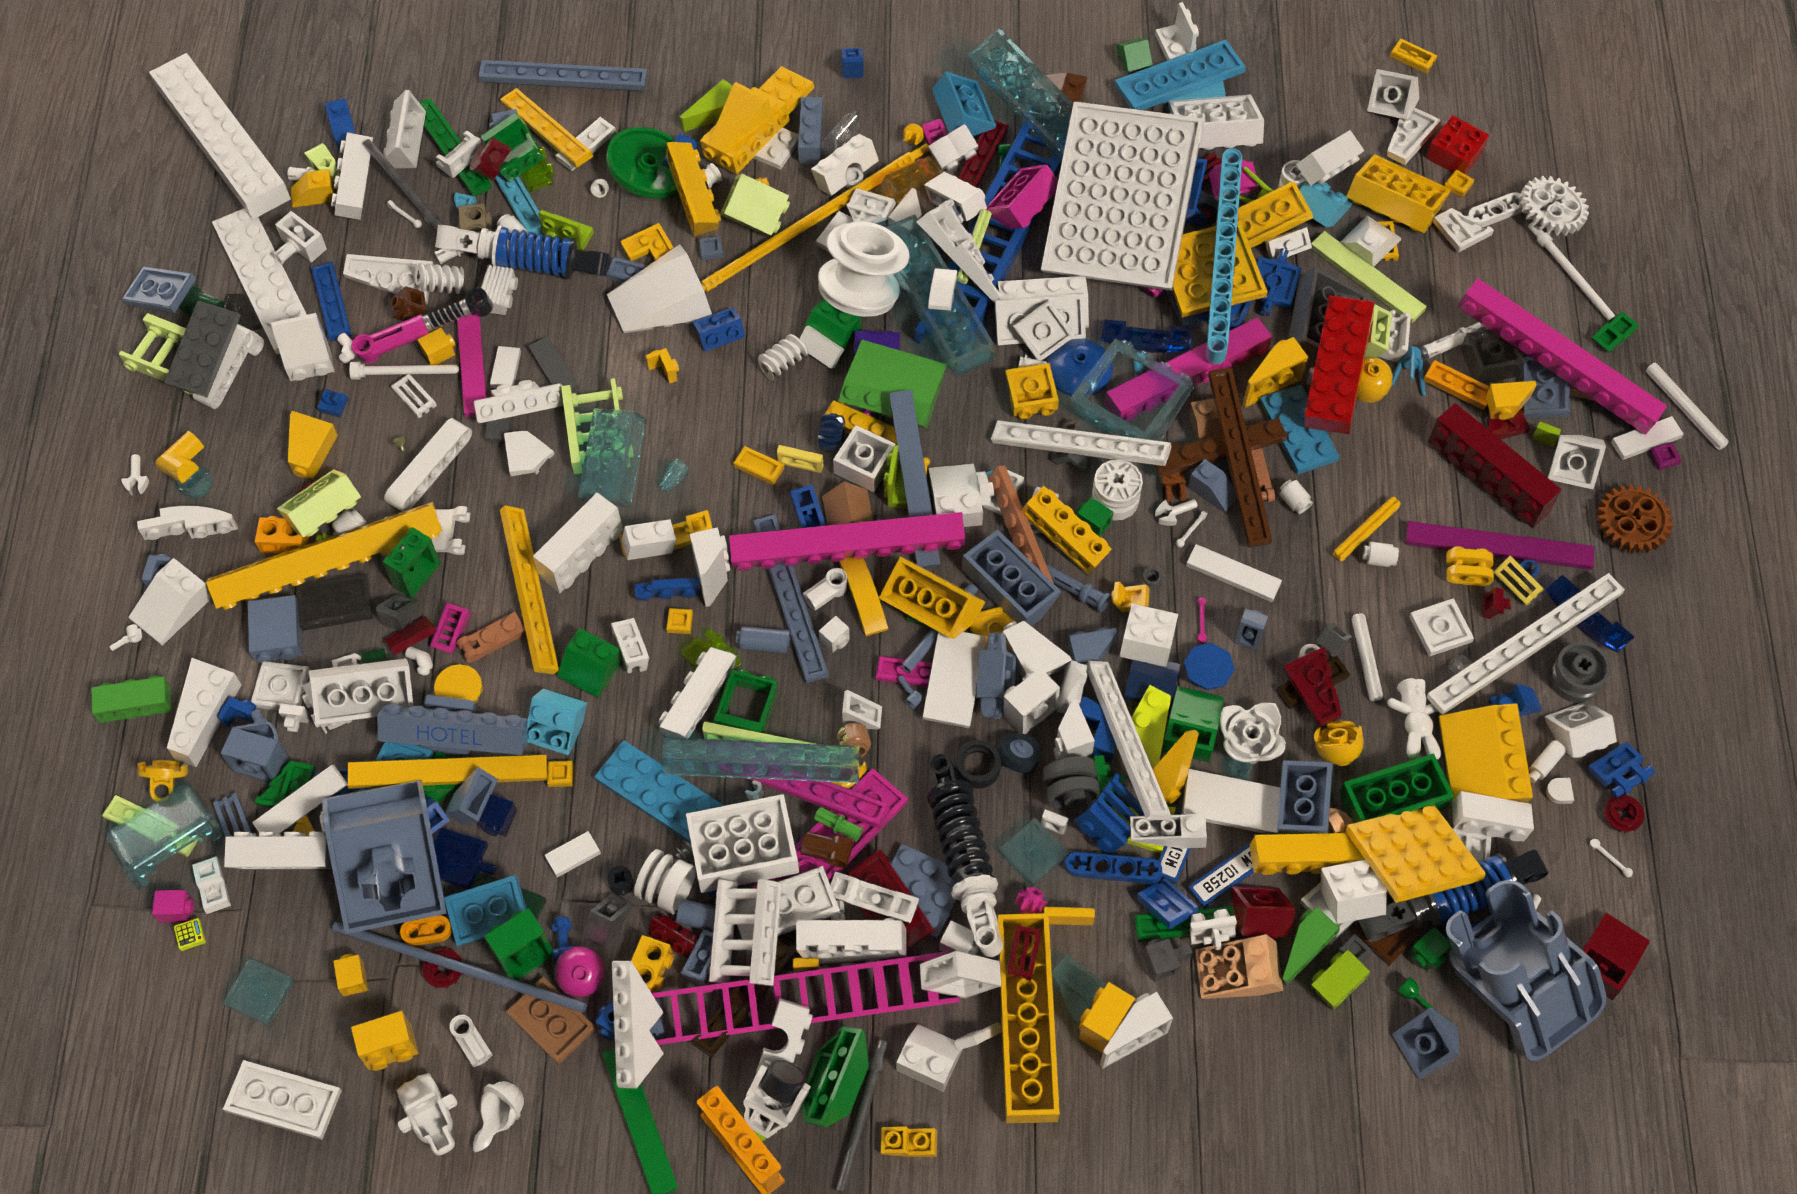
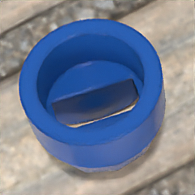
M1534 560L1523 561L1520 565L1527 572L1534 564L1535 568L1531 571L1530 575L1533 578L1536 577L1540 571L1538 563Z

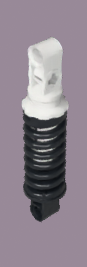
M943 753L936 754L929 763L935 787L928 792L927 800L933 809L932 814L936 821V830L939 832L938 837L942 844V853L945 855V865L948 867V876L951 878V894L954 899L962 902V911L967 914L975 942L982 953L987 957H995L1003 949V942L998 927L999 923L993 908L997 903L993 893L997 890L998 881L992 875V865L988 863L990 857L985 851L987 848L986 842L982 840L984 837L983 831L979 829L981 824L980 820L976 817L978 814L977 808L973 806L975 802L973 788L969 782L959 780L957 770L948 755ZM947 766L946 769L940 771L941 768ZM994 938L990 944L984 945L986 940Z

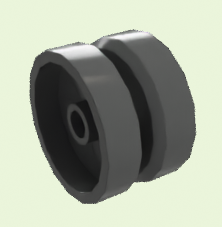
M1581 641L1570 643L1562 649L1551 668L1550 682L1553 690L1569 702L1582 703L1590 701L1599 694L1610 675L1611 664L1607 655L1594 644Z
M1080 756L1067 757L1056 760L1043 768L1044 784L1049 787L1046 791L1048 805L1052 808L1068 810L1088 806L1101 793L1099 781L1095 779L1097 777L1096 764L1092 758Z

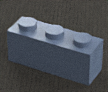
M823 97L801 98L798 142L799 164H818L821 160Z

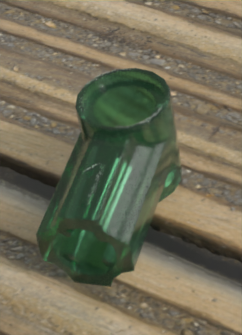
M192 285L178 308L187 314H192L197 301L224 308L225 304L223 300L204 294L203 291Z

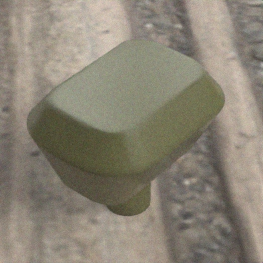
M396 437L392 443L399 447L400 451H405L404 445L406 444L407 437Z

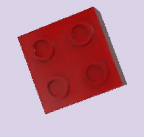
M1452 115L1431 142L1426 159L1452 173L1458 170L1466 175L1483 153L1489 134Z

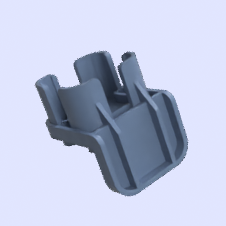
M1505 880L1496 883L1487 890L1486 898L1491 915L1474 928L1471 927L1468 915L1462 910L1455 913L1448 920L1446 932L1451 944L1450 961L1455 974L1509 1024L1516 1048L1529 1060L1538 1061L1551 1054L1593 1022L1603 1011L1607 996L1597 964L1566 937L1561 918L1551 910L1546 914L1547 919H1545L1536 911L1532 895L1525 886L1517 881Z

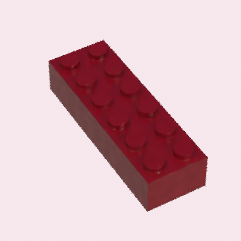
M1454 403L1437 418L1428 440L1434 450L1441 452L1448 458L1451 464L1458 466L1466 473L1468 478L1475 480L1483 487L1485 492L1493 495L1506 509H1510L1523 523L1528 524L1531 528H1534L1551 512L1562 490L1457 403Z

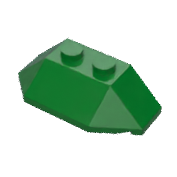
M842 1026L838 1033L819 1049L805 1082L811 1087L801 1105L803 1122L806 1124L826 1128L850 1114L869 1067L865 1031L862 1029Z

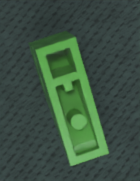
M1318 907L1313 911L1308 909L1299 919L1301 923L1283 976V983L1286 986L1340 931V928Z

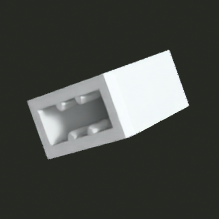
M1015 621L1003 628L1002 634L1006 635L1007 651L1013 653L1016 657V668L1022 679L1029 672H1035L1039 668L1050 676L1066 668L1072 660L1068 654L1025 621L1018 624Z

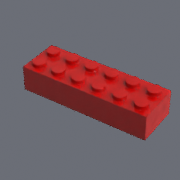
M1329 296L1304 416L1305 428L1350 434L1374 316V301Z

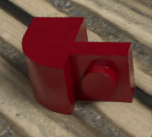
M491 137L486 146L480 144L471 157L470 170L489 180L494 179L500 172V166L511 152V147Z

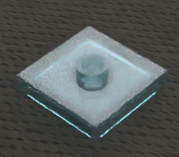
M1036 818L999 848V853L1032 886L1069 855V851Z
M249 958L223 1004L269 1026L295 980Z

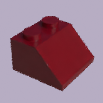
M1232 886L1231 895L1233 912L1237 921L1236 927L1243 936L1251 938L1267 934L1273 939L1291 937L1295 908L1280 888Z

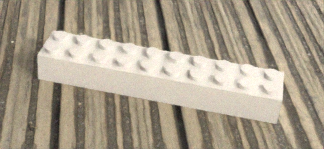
M187 53L149 72L159 93L252 219L291 200L283 180Z

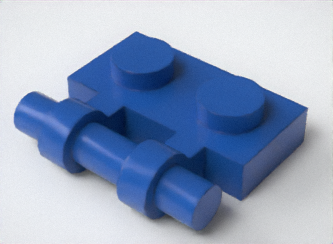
M1628 742L1623 743L1589 765L1588 772L1604 787L1612 782L1616 785V787L1610 790L1614 798L1620 795H1627L1634 786L1644 784L1655 773L1650 765L1644 769L1640 766L1643 763L1644 757ZM1630 771L1633 776L1626 780L1623 775Z

